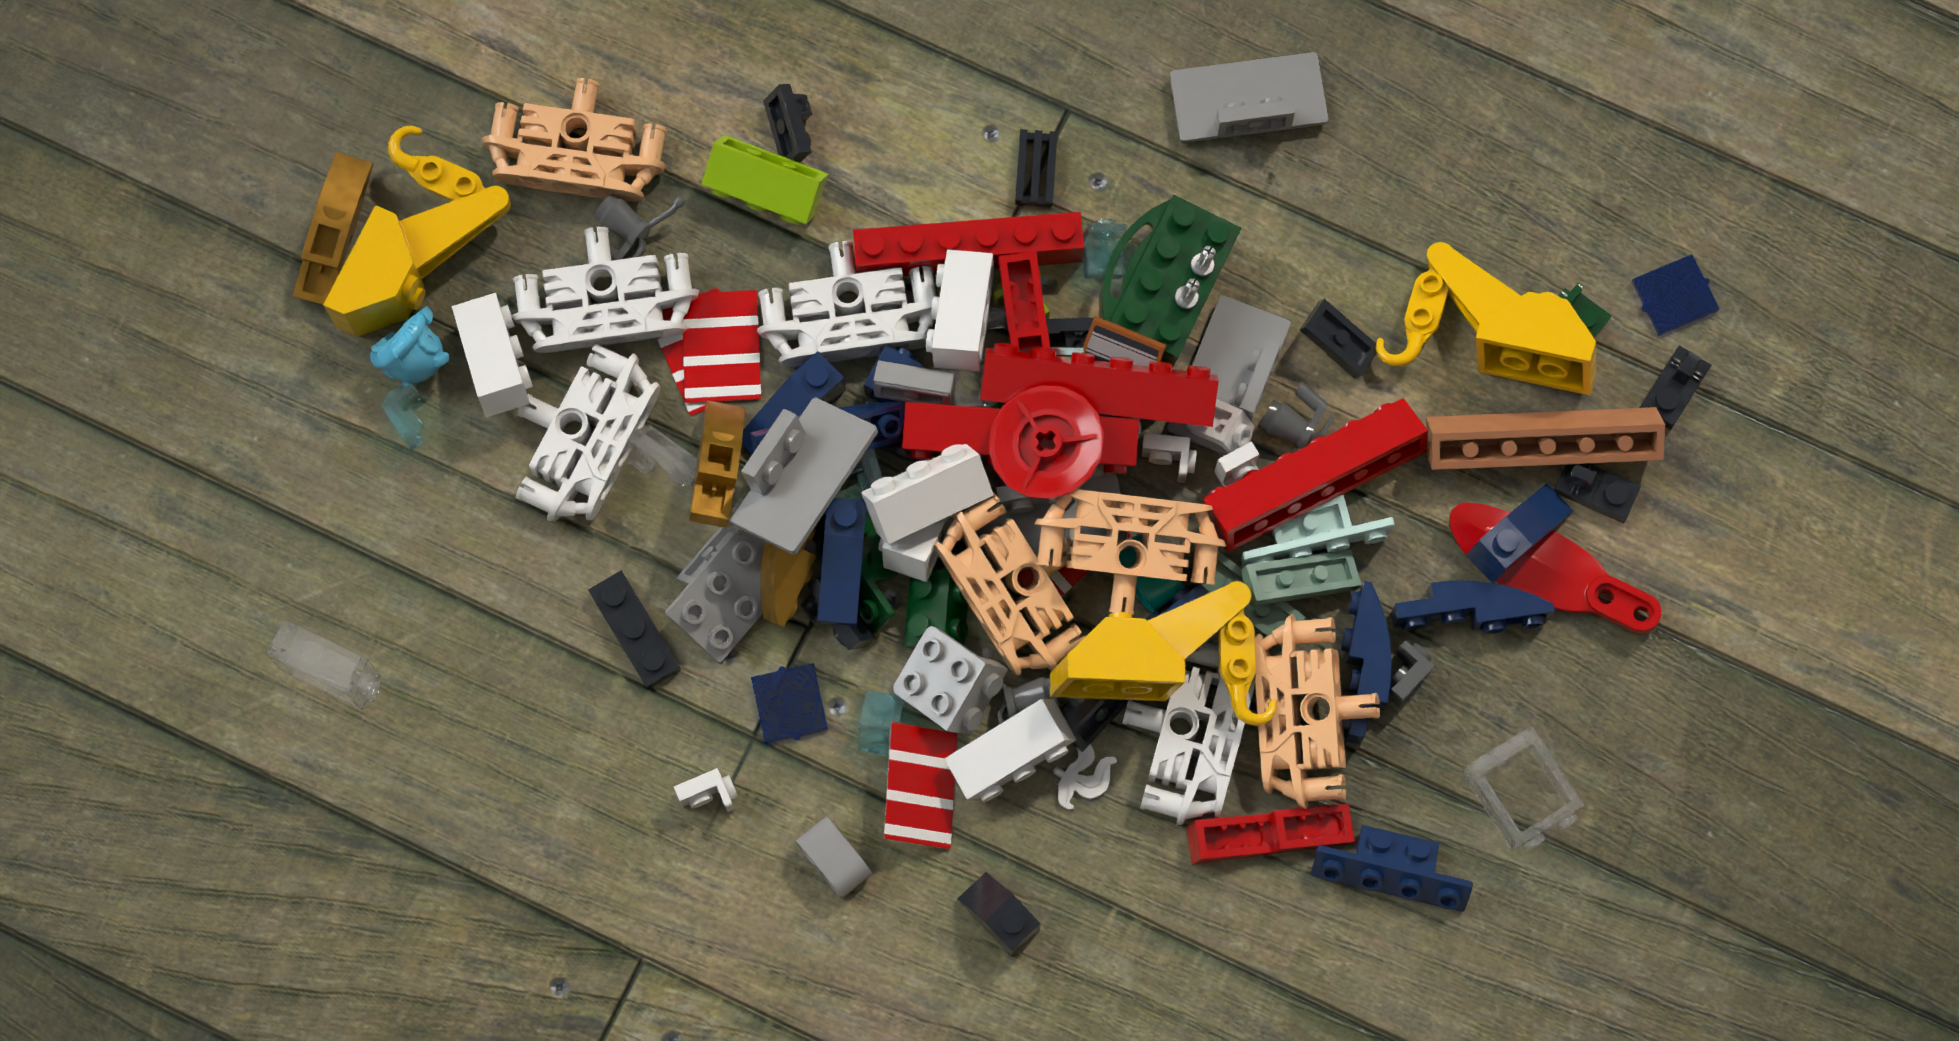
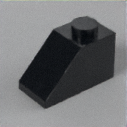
M987 872L957 898L1011 957L1040 931L1041 923L1009 890Z

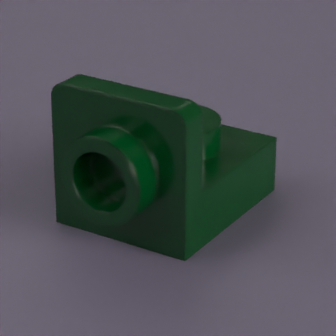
M1579 282L1571 292L1564 288L1558 296L1569 301L1595 339L1612 315L1583 295L1584 286Z

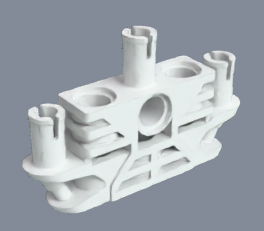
M597 227L598 243L596 242V233L593 228H588L584 230L589 264L542 271L543 279L546 282L544 289L548 296L546 297L547 308L541 309L538 275L526 274L527 290L525 279H523L522 275L513 278L518 313L511 315L514 322L522 324L528 335L533 337L536 343L532 348L535 352L539 353L594 347L596 343L602 346L681 334L687 328L685 324H682L684 315L687 314L691 301L698 297L700 291L692 289L688 254L677 253L678 269H676V261L673 254L664 257L669 291L663 292L660 285L661 276L658 271L660 268L656 255L611 261L608 228ZM598 277H611V286L604 291L595 290L593 284ZM591 298L601 304L592 305ZM673 307L674 312L671 321L663 320L662 310ZM541 325H552L554 335L546 337L541 330Z
M842 241L843 257L840 256L838 242L832 243L828 248L831 255L834 277L789 283L793 320L786 321L783 290L781 288H772L774 301L772 304L770 303L768 289L761 290L758 293L764 325L757 328V332L762 338L768 339L775 349L779 350L782 356L778 361L782 366L786 367L802 366L817 351L830 363L879 356L885 346L893 350L896 347H901L908 351L926 347L928 329L933 327L935 322L931 318L932 300L936 296L933 268L923 266L924 282H921L919 267L909 271L914 303L907 304L902 268L856 274L853 243ZM846 291H852L858 295V298L852 303H843L838 299ZM919 321L917 332L909 331L908 324ZM799 340V347L792 350L787 341Z
M596 343L592 348V351L595 353L589 354L587 366L594 367L617 378L616 382L605 378L603 382L599 374L593 372L590 376L588 369L581 366L559 409L532 397L530 394H527L530 404L519 407L517 416L524 417L548 429L529 464L532 475L540 478L542 474L544 480L549 483L555 480L557 487H560L557 492L526 476L522 481V484L525 486L524 488L519 486L516 499L525 501L548 512L547 521H556L561 516H575L576 514H586V520H593L615 483L660 392V385L657 382L650 384L647 380V375L638 365L639 358L635 353L626 358ZM632 384L638 386L643 392L639 398L629 394ZM577 421L582 424L580 431L576 434L568 435L563 432L564 427L569 422ZM590 424L596 426L593 434L591 431ZM578 492L589 496L588 503H576L573 499Z
M1208 642L1200 646L1186 661L1215 668L1218 670L1217 673L1206 671V675L1199 674L1200 669L1193 667L1192 672L1185 670V683L1170 696L1166 710L1129 700L1123 719V724H1130L1160 733L1148 781L1155 782L1156 778L1163 779L1161 784L1166 786L1169 785V781L1176 783L1175 788L1185 790V794L1173 793L1146 784L1140 809H1147L1178 818L1177 825H1182L1185 819L1200 817L1210 812H1214L1215 818L1220 817L1245 725L1233 712L1230 694L1219 672V645ZM1255 676L1246 696L1248 709L1255 687ZM1210 684L1218 686L1212 709L1204 707ZM1177 718H1183L1190 723L1191 731L1184 735H1178L1172 731L1170 722ZM1199 720L1208 722L1202 744L1193 742L1198 732ZM1191 755L1199 757L1192 781L1185 779ZM1197 789L1214 794V800L1192 802Z

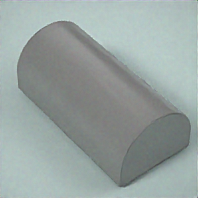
M878 360L874 376V396L902 402L950 405L955 373Z

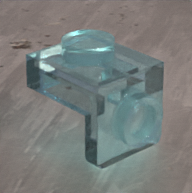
M1100 219L1088 226L1083 233L1084 279H1103L1104 271L1112 252L1120 238L1127 231V224H1116V221L1112 219ZM1123 251L1115 265L1112 279H1122L1125 274Z
M866 690L859 723V751L889 755L891 722L901 723L904 700L896 694Z

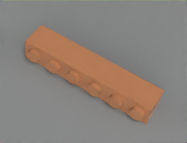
M1656 407L1426 417V428L1428 430L1426 455L1432 470L1664 460L1665 423Z

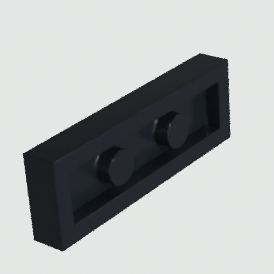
M622 570L588 589L647 690L681 671L680 666Z

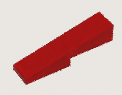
M1037 251L998 256L1010 344L1018 346L1017 351L1033 353V348L1050 349Z
M1349 803L1307 807V809L1274 810L1268 814L1195 820L1186 826L1192 865L1316 849L1318 846L1347 845L1355 842Z

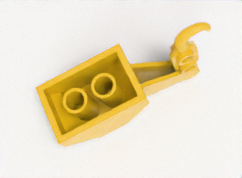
M404 126L396 130L388 142V154L391 160L400 168L405 169L422 188L451 200V202L400 221L395 213L375 205L323 304L335 327L355 337L408 319L412 310H417L425 297L422 279L487 227L507 214L511 207L510 198L504 188L500 186L484 188L480 177L474 172L437 156H410L404 153L400 148L402 139L411 134L421 135L422 129L419 127Z
M1444 242L1434 243L1428 248L1427 262L1429 270L1422 273L1415 281L1404 319L1408 341L1405 350L1400 354L1393 355L1385 350L1382 338H1378L1376 341L1375 349L1377 355L1384 363L1398 367L1410 364L1417 358L1425 342L1438 329L1447 296L1449 295L1477 333L1478 372L1591 396L1596 378V340L1567 299L1560 298L1558 295L1550 292H1542L1540 294L1528 292L1521 296Z
M1231 582L1218 590L1148 621L1142 618H1132V614L1127 612L1109 614V617H1105L1050 673V697L1166 701L1185 683V660L1218 631L1219 672L1230 694L1233 712L1239 720L1248 725L1258 726L1266 724L1273 718L1276 712V700H1270L1268 709L1262 714L1252 713L1248 709L1246 696L1256 672L1254 626L1251 620L1244 614V608L1251 599L1250 589L1242 582Z

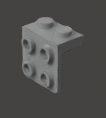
M930 626L923 633L896 680L893 690L896 695L946 731L970 735L982 722L983 712L991 698L1000 691L1003 685V677L1008 668L996 660L977 656L939 628Z

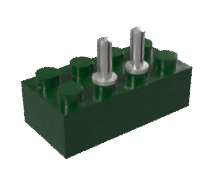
M1173 194L1170 200L1152 208L1137 219L1120 238L1104 271L1099 296V318L1166 344L1161 362L1170 363L1173 368L1242 228ZM1145 225L1151 226L1152 232L1138 246L1129 261L1123 277L1120 296L1113 297L1110 294L1111 281L1121 252L1140 228Z

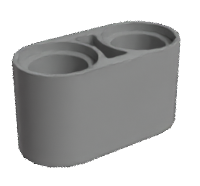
M827 816L795 840L801 851L841 899L872 875L871 870Z

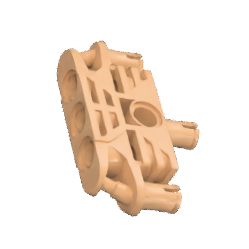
M585 78L576 79L571 110L524 103V116H521L520 121L522 129H519L517 139L513 138L519 108L510 103H507V109H504V102L495 104L491 134L482 137L483 145L490 150L493 162L496 163L497 168L492 171V174L499 182L606 199L609 195L614 194L617 198H622L626 202H639L644 198V194L641 192L642 188L649 184L655 175L663 173L667 167L665 163L660 161L667 129L656 124L654 132L652 124H644L639 155L633 156L632 150L635 149L634 138L637 137L638 133L636 122L632 118L593 113L600 85L595 80L588 79V83L585 85ZM583 128L587 130L586 134L581 138L574 139L569 136L574 129ZM507 157L518 159L517 165L508 166ZM625 176H636L631 185L624 182Z
M1079 489L1059 497L1051 505L1043 519H1037L1034 523L1035 525H1041L1036 564L1061 567L1064 530L1069 528V540H1073V546L1068 547L1067 554H1071V561H1066V568L1114 574L1111 606L1109 608V612L1113 613L1127 612L1134 615L1133 609L1138 576L1186 581L1187 574H1182L1183 567H1188L1189 560H1184L1185 553H1190L1191 543H1195V552L1190 582L1215 585L1218 547H1226L1224 540L1218 538L1214 524L1210 522L1207 511L1213 510L1211 505ZM1071 499L1077 500L1076 518H1062ZM1189 513L1196 514L1200 525V534L1188 531ZM1081 526L1106 529V536L1081 534L1080 528ZM1118 530L1143 533L1142 543L1132 539L1117 541ZM1155 535L1180 537V543L1176 545L1154 542ZM1126 546H1131L1137 555L1136 562L1129 568L1122 566L1119 561L1120 551Z
M993 492V496L974 504L964 512L959 511L953 514L954 520L946 532L947 536L942 544L938 541L935 542V550L1015 676H1020L1021 669L1026 668L1032 670L1048 668L1050 671H1053L1057 666L1056 663L1064 659L1085 638V636L1081 637L1080 634L1082 632L1074 623L1045 644L1042 641L1044 637L1050 634V628L1057 630L1062 626L1061 621L1069 622L1074 618L1049 578L1050 575L1066 566V561H1071V554H1067V550L1073 544L1067 537H1064L1063 554L1061 556L1062 565L1057 567L1036 564L1038 556L1036 557L1013 519L1006 518L1001 522V527L994 526L989 529L990 534L983 533L978 537L975 533L977 530L1006 513L1003 504H997L1000 502V499ZM962 537L967 549L954 556L951 550ZM981 546H983L984 550L988 554L996 569L992 568L991 564L989 563L983 551L981 550ZM1029 567L1033 571L1034 580L1029 587L1021 588L1017 581L1018 573L1022 568ZM1005 576L1008 588L1017 594H1021L1020 597L1015 600L1011 598L1000 580L1002 577ZM1022 609L1035 632H1032L1019 610ZM1028 644L1035 653L1030 654L1028 657L1018 658L1016 651Z
M1293 613L1286 618L1285 624L1273 630L1269 636L1265 638L1261 634L1255 636L1257 714H1262L1268 709L1270 700L1273 699L1277 702L1273 718L1266 724L1258 725L1264 790L1269 794L1274 789L1281 791L1283 795L1297 800L1300 807L1307 809L1308 801L1346 799V789H1329L1331 786H1346L1343 774L1307 778V770H1318V768L1332 769V767L1346 768L1343 720L1377 719L1380 717V708H1363V706L1380 703L1377 693L1341 696L1338 650L1331 648L1324 651H1299V644L1334 643L1336 632H1319V630L1336 629L1334 618L1296 621ZM1283 643L1282 655L1270 656L1268 649L1276 644ZM1299 696H1305L1299 709ZM1324 698L1329 703L1330 711L1325 719L1319 721L1313 715V706L1319 699ZM1300 712H1301L1302 718H1303V719L1305 720V722L1308 723L1309 725H1304V726H1301V725H1300ZM1290 769L1292 781L1278 778V770Z

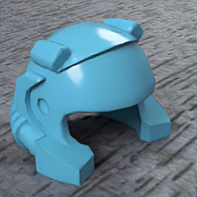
M428 306L407 320L397 333L394 331L390 332L371 347L370 360L376 368L382 369L389 379L402 381L405 387H413L419 382L427 380L437 373L441 366L449 362V354L443 352L440 338L428 327L433 317L432 311Z

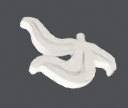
M1091 744L1083 752L1076 748L1078 759L1069 765L1066 772L1058 767L1053 769V773L1061 778L1058 783L1059 805L1067 810L1074 809V806L1070 804L1074 791L1083 798L1090 800L1104 794L1109 787L1110 766L1117 762L1115 757L1101 759L1094 775H1079L1078 773L1092 765L1095 755Z

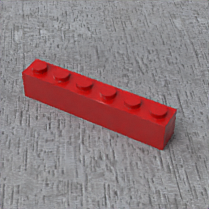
M1081 212L853 230L856 274L902 268L903 276H909L911 269L919 267L920 275H923V266L932 267L933 274H937L938 265L945 264L947 250L993 253L994 269H999L997 258L1003 255L1037 251L1038 266L1083 262L1084 256Z
M995 343L994 349L986 348L980 400L1007 403L1018 393L1041 385L1066 387L1085 397L1098 414L1213 427L1219 380L1217 375L1211 374L1210 368L1188 366L1187 371L1172 370V364L1159 361H1150L1149 367L1133 365V359L1125 357H1111L1110 362L1096 361L1095 355L1083 352H1072L1070 358L1056 356V350L1048 348H1033V353L1019 352L1017 351L1018 346L1006 343Z
M1404 398L1392 404H1383L1374 413L1360 420H1351L1340 430L1326 437H1317L1308 446L1294 453L1283 454L1274 463L1260 470L1249 471L1240 480L1226 487L1221 486L1212 490L1208 496L1203 498L1204 504L1211 505L1213 510L1207 511L1210 522H1213L1218 538L1224 540L1226 545L1224 548L1227 552H1230L1426 453L1428 430Z
M906 402L902 450L910 452V459L932 460L933 454H941L944 449L950 446L967 444L980 457H987V464L993 465L988 449L990 431L1001 409ZM1099 416L1105 440L1102 459L1098 466H1104L1103 473L1125 475L1127 474V468H1135L1139 419ZM1043 438L1040 441L1043 449L1048 448L1052 451L1056 446L1053 439L1049 441Z

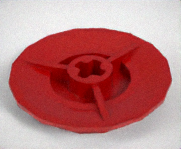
M1041 385L1018 393L1002 406L991 426L988 449L994 470L1009 488L1028 498L1051 500L1073 493L1091 479L1102 459L1105 434L1099 414L1085 397L1066 387ZM1043 438L1049 441L1053 439L1056 446L1052 451L1048 448L1043 449L1040 444Z

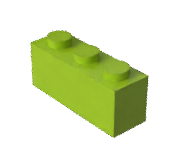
M724 134L713 143L701 185L712 188L711 192L723 198L736 197L746 201V205L754 210H770L781 214V218L784 221L800 225L802 223L807 224L816 215L829 174Z

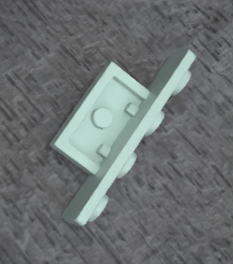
M1340 495L1271 530L1275 545L1243 552L1240 562L1242 568H1244L1248 564L1313 555L1312 552L1327 549L1328 553L1343 551L1350 548V543L1364 540L1365 544L1378 543L1388 538L1387 534L1392 533L1395 523L1393 517L1352 526L1344 495Z

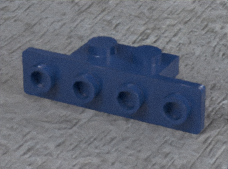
M1366 825L1361 827L1356 854L1318 846L1311 868L1312 876L1327 881L1339 882L1368 891L1385 893L1406 900H1414L1460 912L1465 911L1473 887L1471 881L1435 873L1439 843Z

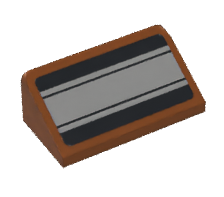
M1095 316L1082 348L1084 353L1095 355L1096 361L1110 362L1111 357H1125L1133 359V365L1149 367L1150 361L1161 362L1166 344Z

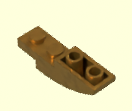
M336 152L301 255L303 260L293 297L321 305L324 304L343 268L351 235L354 236L373 162Z
M707 400L689 521L723 528L728 527L741 453L745 417L744 407Z
M817 524L795 555L766 541L764 542L760 573L761 604L764 619L784 627L787 620H790L795 614L798 607L797 597L802 586L810 580L814 571L813 562L816 555L803 549L806 543H809L814 537Z

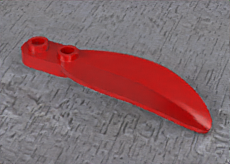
M1461 503L1450 511V530L1456 543L1466 555L1486 533L1511 512L1485 504ZM1553 530L1495 581L1497 584L1537 595L1553 603L1554 610L1577 614L1593 613L1635 634H1648L1655 630L1662 615L1660 603L1655 597L1615 577L1609 576L1603 566L1591 554ZM1607 593L1611 595L1613 601L1604 604L1599 600L1598 596ZM1639 610L1644 611L1648 615V619L1638 621L1635 619L1634 613Z

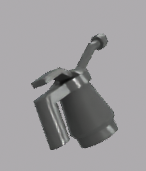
M614 194L609 195L596 210L594 218L600 222L601 227H607L610 232L626 239L620 250L610 246L611 261L626 259L638 244L639 249L632 258L642 257L646 251L645 239L648 237L650 229L673 215L679 207L682 208L685 204L684 197H675L672 201L674 204L670 209L647 222L646 220H641L624 199L617 198Z
M1303 381L1298 386L1295 395L1315 412L1309 423L1286 403H1279L1273 400L1259 424V427L1264 429L1267 435L1297 444L1296 448L1299 450L1308 446L1315 438L1325 435L1334 419L1330 415L1322 431L1312 434L1328 403Z
M985 648L981 652L984 658L992 659L994 657L993 651L990 648ZM1039 677L1014 689L1011 686L1007 687L1003 681L1001 687L1003 705L997 717L1000 725L1004 722L1002 715L1006 708L1011 718L1040 699H1054L1060 708L1058 697H1050V678Z

